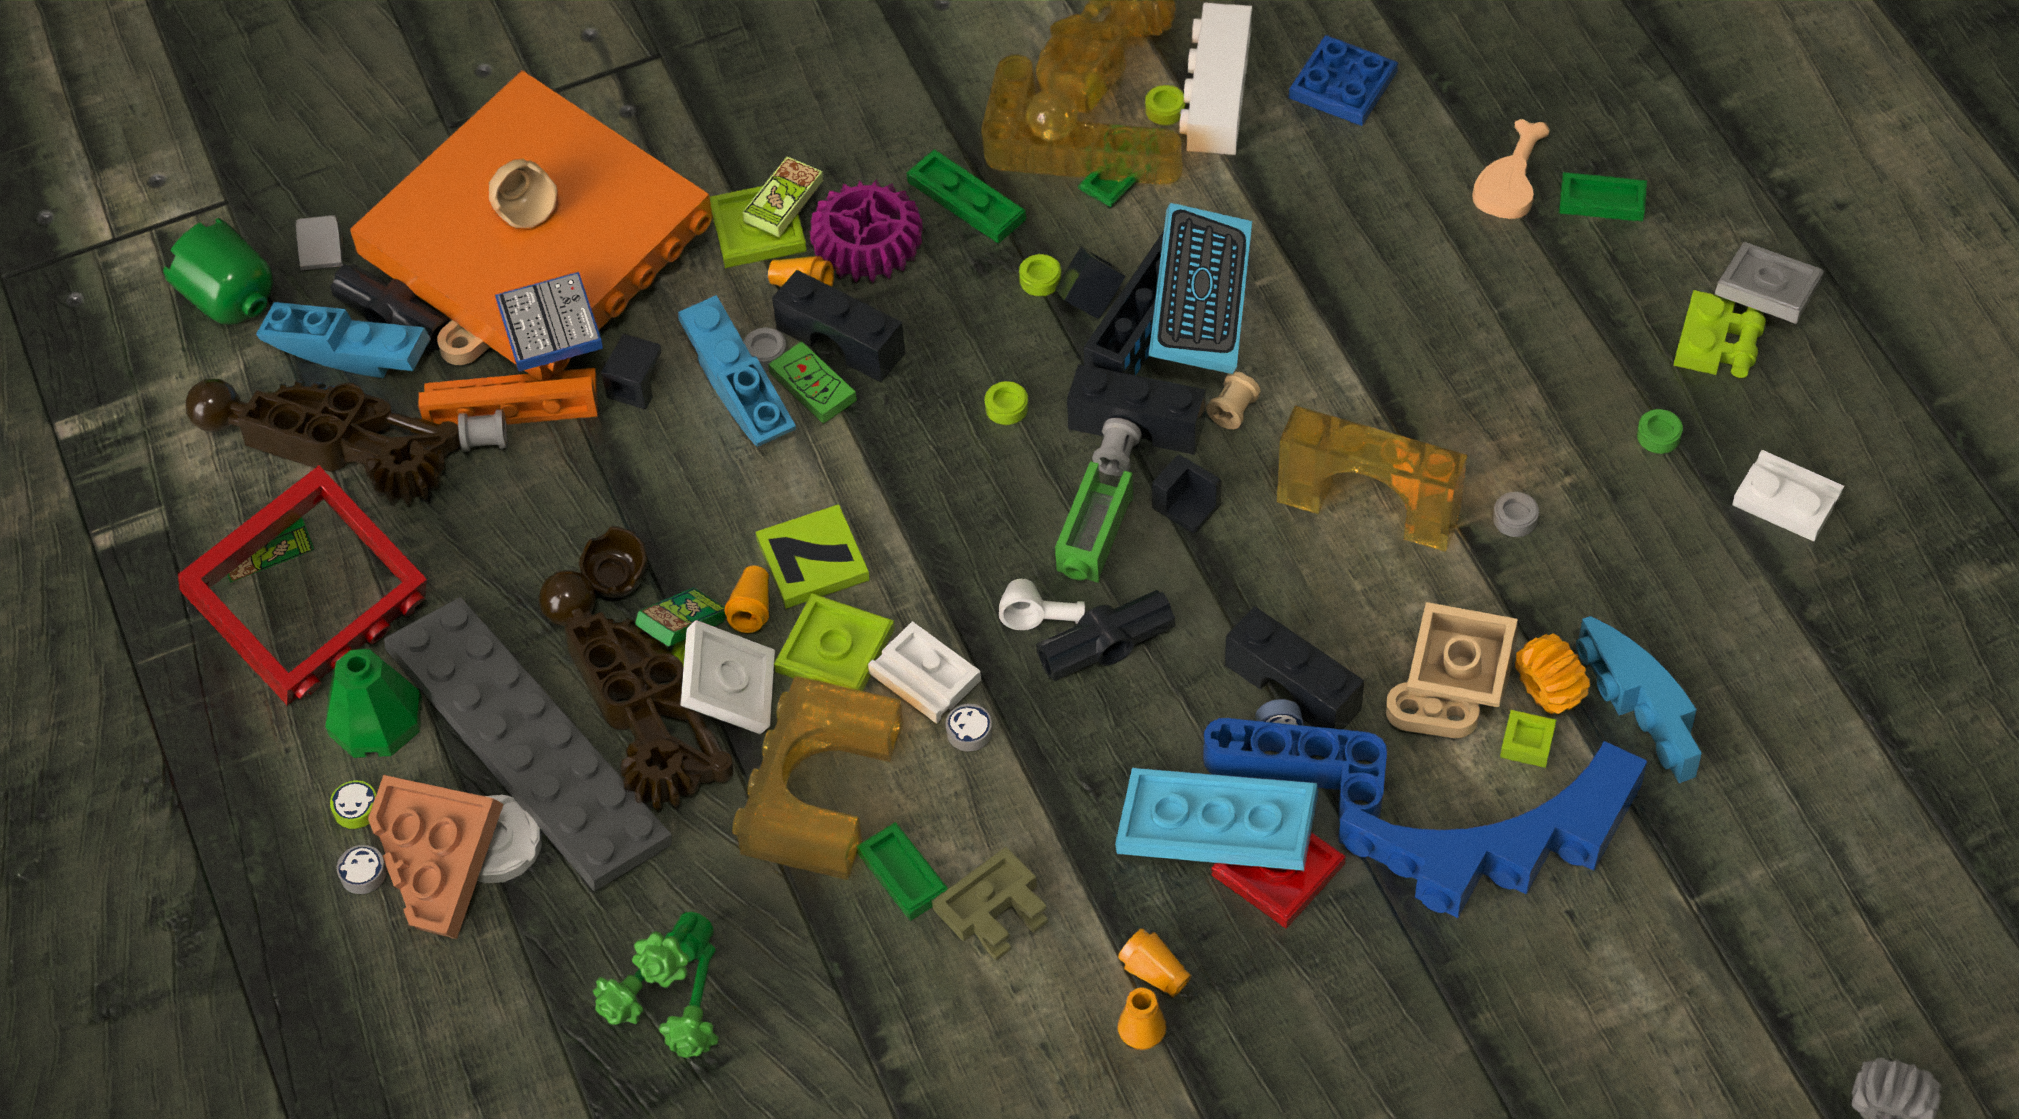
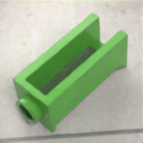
M1090 461L1055 546L1056 568L1058 572H1062L1074 580L1087 579L1099 583L1101 572L1127 507L1134 500L1132 472L1124 470L1118 487L1100 483L1099 463Z

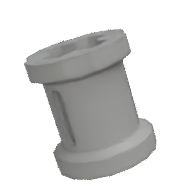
M503 409L496 410L493 415L469 417L467 413H459L458 430L463 452H470L472 447L498 445L500 449L507 448V424Z
M1111 418L1104 423L1102 429L1104 439L1101 447L1094 451L1092 459L1093 462L1099 463V471L1102 473L1122 476L1124 470L1129 472L1131 466L1129 456L1133 446L1139 443L1142 433L1134 423L1128 420Z

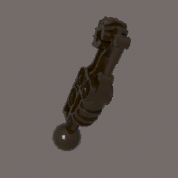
M204 379L188 391L185 402L186 414L193 425L206 432H219L229 428L231 425L238 426L241 429L246 446L313 468L320 465L324 471L328 472L339 470L348 462L365 465L366 476L371 479L373 489L377 492V495H386V499L389 500L391 505L402 498L410 506L412 498L417 496L427 501L428 490L439 489V477L443 475L442 471L445 468L444 457L449 452L455 451L460 447L459 430L456 423L446 421L437 424L418 417L411 418L393 412L388 401L365 394L361 387L353 383H342L336 386L330 385L327 388L321 382L306 385L304 381H296L294 385L288 387L286 383L279 384L280 388L275 392L268 391L264 393L256 390L250 401L245 403L240 401V396L234 387L221 379ZM395 425L410 430L415 435L389 438L375 432Z
M563 570L555 572L546 578L538 599L543 614L552 623L565 626L569 653L606 722L616 729H630L636 738L626 748L627 758L622 759L620 766L621 775L624 776L623 785L625 791H633L635 793V801L639 804L653 801V807L659 812L663 802H670L674 807L678 808L680 796L692 798L701 782L709 783L716 781L723 783L730 780L733 776L731 755L722 750L712 730L707 728L699 712L681 706L684 668L678 657L667 650L664 643L637 627L634 620L627 618L623 622L614 623V619H606L603 612L592 616L591 612L595 605L596 593L591 581L582 573ZM603 664H609L607 667H598ZM663 681H671L668 684H658ZM623 698L629 699L624 702H616L617 700ZM666 715L688 721L696 734L695 739L702 752L670 735L660 716Z

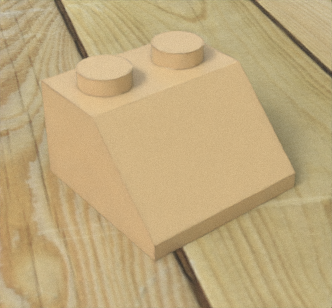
M1426 602L1407 690L1500 707L1509 682L1517 645L1518 619Z

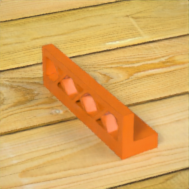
M595 368L561 371L558 374H554L547 381H539L530 374L424 383V392H419L418 406L422 419L437 424L451 421L456 423L457 426L459 413H467L469 417L493 415L496 410L503 409L507 425L597 417V373Z

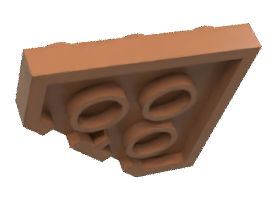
M383 775L368 820L373 833L379 836L386 853L383 855V859L394 887L400 889L406 905L403 911L410 926L421 931L457 939L503 808V803L494 798Z

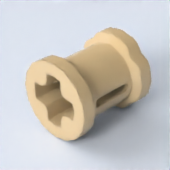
M1234 371L1233 374L1228 373L1223 390L1218 397L1210 400L1206 406V411L1209 417L1219 426L1226 429H1237L1244 420V411L1249 403L1256 402L1261 389L1253 378L1242 372Z

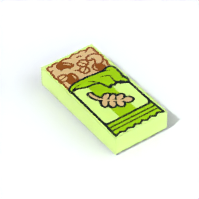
M787 156L743 211L744 222L780 237L823 182L822 171Z

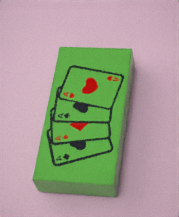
M802 341L768 364L770 374L823 424L857 401L856 392Z

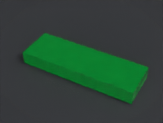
M935 149L906 173L909 184L998 244L1026 220L1025 209Z

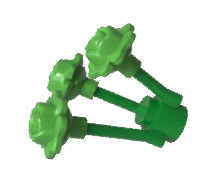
M685 912L681 914L674 928L666 934L665 938L661 933L655 931L652 932L649 938L638 940L634 944L637 953L633 956L632 962L639 970L633 976L628 975L621 983L614 979L607 981L601 977L596 981L597 987L593 990V993L597 998L595 1001L597 1013L603 1016L611 1025L627 1021L637 1024L640 1020L639 1015L643 1012V1008L635 996L642 989L641 982L645 979L649 983L656 981L662 987H669L674 980H682L686 977L687 970L684 966L688 962L698 959L690 1005L685 1007L683 1017H668L667 1023L660 1025L659 1032L664 1035V1042L669 1046L670 1050L675 1051L680 1057H698L702 1052L710 1051L712 1045L718 1044L719 1038L713 1032L714 1025L702 1021L703 1010L700 1006L709 963L716 951L715 947L709 943L714 934L711 922L699 913Z

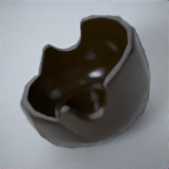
M618 526L609 527L606 533L596 538H590L586 543L579 560L580 573L591 581L596 595L609 598L624 597L638 589L648 570L645 543L634 531Z

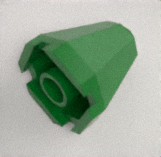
M350 650L336 661L328 694L325 727L328 735L353 758L366 757L365 752H377L379 757L392 756L420 732L421 720L419 714L420 710H422L423 700L419 689L372 650Z

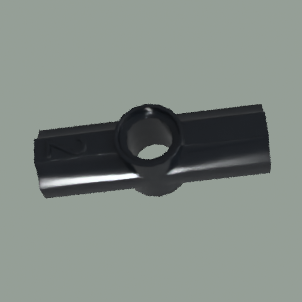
M344 264L335 273L334 281L330 286L334 297L362 312L368 322L424 327L431 338L425 349L427 351L432 349L439 350L438 334L450 322V318L420 302L406 284L397 279H392L387 283L355 264L350 266Z
M1155 590L1115 609L1110 605L1094 607L1081 617L1077 626L1037 643L1036 651L1045 673L1049 679L1052 678L1056 681L1096 662L1104 666L1120 662L1131 653L1134 645L1175 627V616L1164 593Z

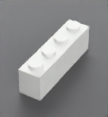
M1204 3L1202 18L1194 19L1192 43H1198V48H1190L1188 73H1194L1193 79L1186 78L1184 89V103H1190L1189 110H1181L1180 134H1187V151L1236 155L1251 37L1252 6Z

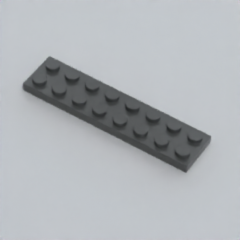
M461 597L384 638L386 651L511 796L514 797L523 810L529 813L542 832L593 891L598 890L672 845V834L644 803L639 804L635 801V793L633 791H625L623 779Z

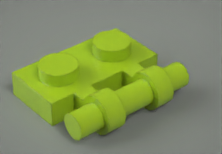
M1693 290L1675 355L1674 366L1716 375L1719 363L1721 362L1732 365L1731 373L1735 377H1746L1750 367L1757 360V338L1762 336L1766 325V319L1763 316L1764 312L1747 307V311L1743 314L1733 313L1734 301L1714 294ZM1727 333L1740 335L1739 341L1734 344L1725 342Z

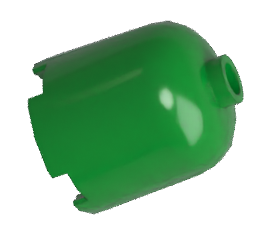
M221 218L215 219L216 223L205 227L200 222L186 231L172 246L170 251L175 255L171 267H164L163 273L166 281L205 315L220 324H239L249 318L258 316L265 309L267 300L272 292L274 282L270 266L233 227Z

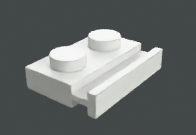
M1761 450L1757 461L1752 465L1735 493L1732 505L1815 542L1832 513L1834 505L1840 499L1844 486Z
M913 621L882 650V655L876 661L871 660L868 663L870 675L936 724L941 720V715L947 709L951 710L981 681L979 669Z

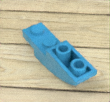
M717 295L679 311L678 320L698 353V362L729 413L754 445L759 447L796 430L794 421L756 356H751Z
M278 302L273 303L256 333L261 341L302 359L359 375L384 378L388 369L414 371L431 339L424 327L355 321L350 318L346 309Z
M1592 616L1582 619L1579 639L1576 640V650L1584 665L1590 664L1597 677V686L1603 699L1612 702L1619 716L1634 711L1639 727L1644 732L1649 731L1656 743V752L1660 763L1665 769H1671L1678 783L1695 778L1702 752L1691 736L1697 709L1684 690L1651 654L1632 639Z

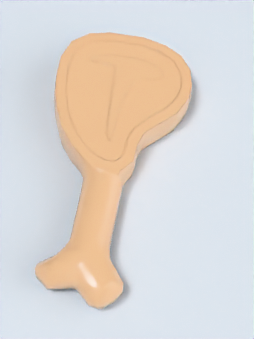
M1523 119L1515 121L1514 128L1519 132L1520 139L1513 154L1500 158L1488 165L1480 173L1474 184L1473 203L1478 209L1499 218L1517 219L1527 215L1534 200L1533 187L1525 176L1527 161L1535 143L1549 135V128L1544 122L1532 124Z

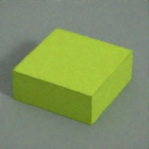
M1511 710L1500 758L1546 768L1557 720Z

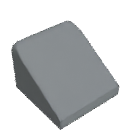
M330 215L296 220L301 271L343 266V234L337 216Z

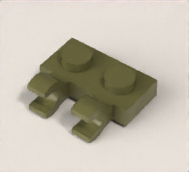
M1004 847L932 900L934 912L963 942L975 933L985 950L995 960H998L1011 950V946L1005 941L1010 937L1008 931L995 920L997 916L1012 906L1021 921L1033 933L1048 922V918L1042 913L1047 909L1045 903L1032 892L1037 887L1036 876L1007 847Z

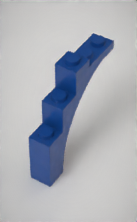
M1604 741L1588 767L1573 783L1554 798L1517 817L1491 825L1468 829L1432 830L1392 825L1349 804L1340 819L1338 842L1359 857H1370L1387 865L1393 873L1401 877L1416 879L1415 898L1421 900L1432 911L1438 913L1446 912L1458 918L1483 874L1490 877L1500 887L1516 889L1527 894L1551 851L1559 854L1563 860L1572 865H1583L1595 871L1642 786L1647 760Z

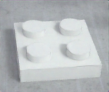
M695 620L687 628L681 706L762 734L770 727L775 650Z

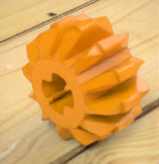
M1552 633L1550 635L1545 634L1538 639L1534 638L1524 644V648L1516 652L1515 668L1520 674L1519 680L1525 685L1527 693L1531 694L1534 698L1536 705L1542 706L1546 712L1560 714L1566 709L1570 710L1581 703L1580 700L1588 696L1590 680L1585 675L1586 668L1580 663L1578 654H1574L1571 650L1569 643L1562 641L1559 636Z

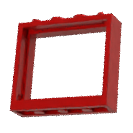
M320 465L178 573L179 590L287 706L297 698L302 699L308 693L312 695L320 687V679L331 670H334L336 661L347 652L358 650L366 642L370 644L378 642L388 633L392 621L402 613L405 617L414 613L415 607L425 600L427 579ZM324 500L402 583L288 673L210 588Z

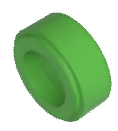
M1655 409L1648 411L1639 420L1637 429L1638 442L1643 448L1653 453L1671 452L1678 447L1681 441L1682 422L1678 416L1667 410Z

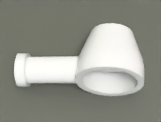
M1016 579L1010 582L999 604V618L1001 622L1014 630L1032 629L1038 626L1043 619L1075 621V624H1078L1085 612V603L1077 601V603L1043 601L1034 583L1027 579Z

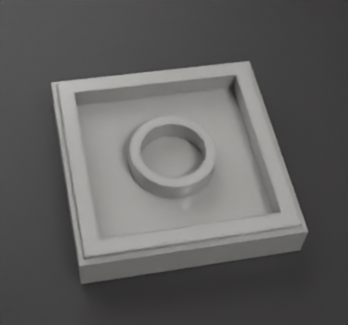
M1743 242L1720 278L1715 295L1797 324L1818 288L1824 270Z

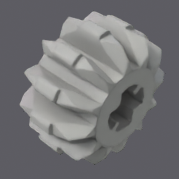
M1877 1058L1875 1061L1863 1062L1860 1072L1857 1073L1852 1091V1107L1860 1112V1116L1864 1119L1936 1118L1941 1101V1084L1933 1078L1929 1071L1919 1070L1915 1064L1908 1065L1900 1062L1898 1059L1888 1061L1884 1058Z

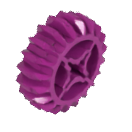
M859 179L856 187L850 188L843 183L840 193L829 190L827 201H818L817 212L812 213L811 244H813L816 256H821L824 261L832 263L833 269H836L840 279L848 274H852V278L856 283L862 276H868L872 283L876 275L880 274L890 279L892 269L904 271L906 261H915L916 249H919L922 243L921 231L923 230L922 218H920L918 213V207L915 201H909L906 190L896 192L893 183L882 188L877 179L872 185H864Z

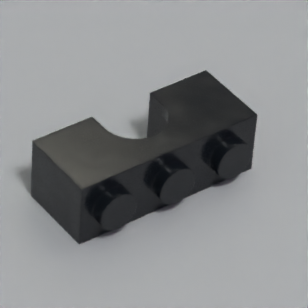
M797 269L772 297L777 330L800 342L802 341L810 347L813 346L822 334L829 336L843 350L847 366L879 382L886 378L905 355L903 325L901 321Z
M1078 364L1067 397L1068 429L1104 436L1102 429L1105 421L1111 418H1122L1147 428L1152 435L1153 447L1195 455L1205 423L1206 389Z
M1256 606L1226 635L1225 666L1260 690L1271 679L1281 683L1295 698L1296 703L1301 709L1302 719L1312 726L1343 730L1362 710L1364 680Z

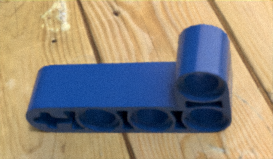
M1232 718L1214 720L1206 727L1204 732L1203 760L1204 766L1211 774L1317 783L1318 788L1340 790L1339 820L1349 805L1379 819L1381 817L1387 749L1384 741L1376 734ZM1271 750L1278 752V754L1276 755H1268L1263 753L1265 751ZM1320 755L1325 757V759L1316 760L1312 759L1311 756ZM1367 760L1372 762V764L1364 765L1358 763L1357 761ZM1363 800L1368 802L1369 804L1358 805L1353 803V801Z

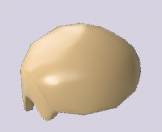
M515 159L500 167L489 182V201L493 209L512 227L533 228L545 222L556 208L558 194L556 184L538 164L531 160Z

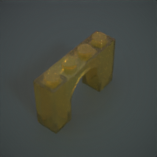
M1295 405L1280 438L1277 502L1319 514L1332 484L1333 474L1351 472L1367 475L1388 485L1403 500L1406 507L1404 540L1446 552L1460 518L1468 455Z
M795 676L789 692H783L780 696L777 706V725L775 730H768L765 735L762 747L763 762L760 769L754 768L750 775L747 788L749 799L745 808H738L734 817L732 832L733 835H737L741 855L848 880L858 854L856 846L862 843L859 817L808 805L794 797L786 785L791 773L802 761L821 752L843 751L890 762L903 727L901 700Z

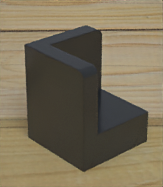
M1081 246L1055 290L1068 303L1095 318H1100L1126 276L1116 265Z
M622 334L601 371L607 398L646 410L653 397L649 374L662 353L660 344Z
M1178 454L1152 482V509L1190 532L1196 533L1221 506L1222 481L1217 476Z

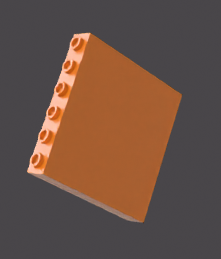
M522 70L351 227L350 231L357 254L393 279L406 284L414 294L516 364L497 305L496 294L579 272L599 331L612 317H617L624 311L628 301L640 289L644 290L649 287L656 274L668 262H673L680 256L685 245L696 235L704 233L713 218L710 196L707 192ZM515 159L535 162L557 186L556 208L545 222L533 228H515L510 226L495 212L489 201L490 180L500 167ZM570 358L524 371L539 381H547L554 374L563 371L568 365Z

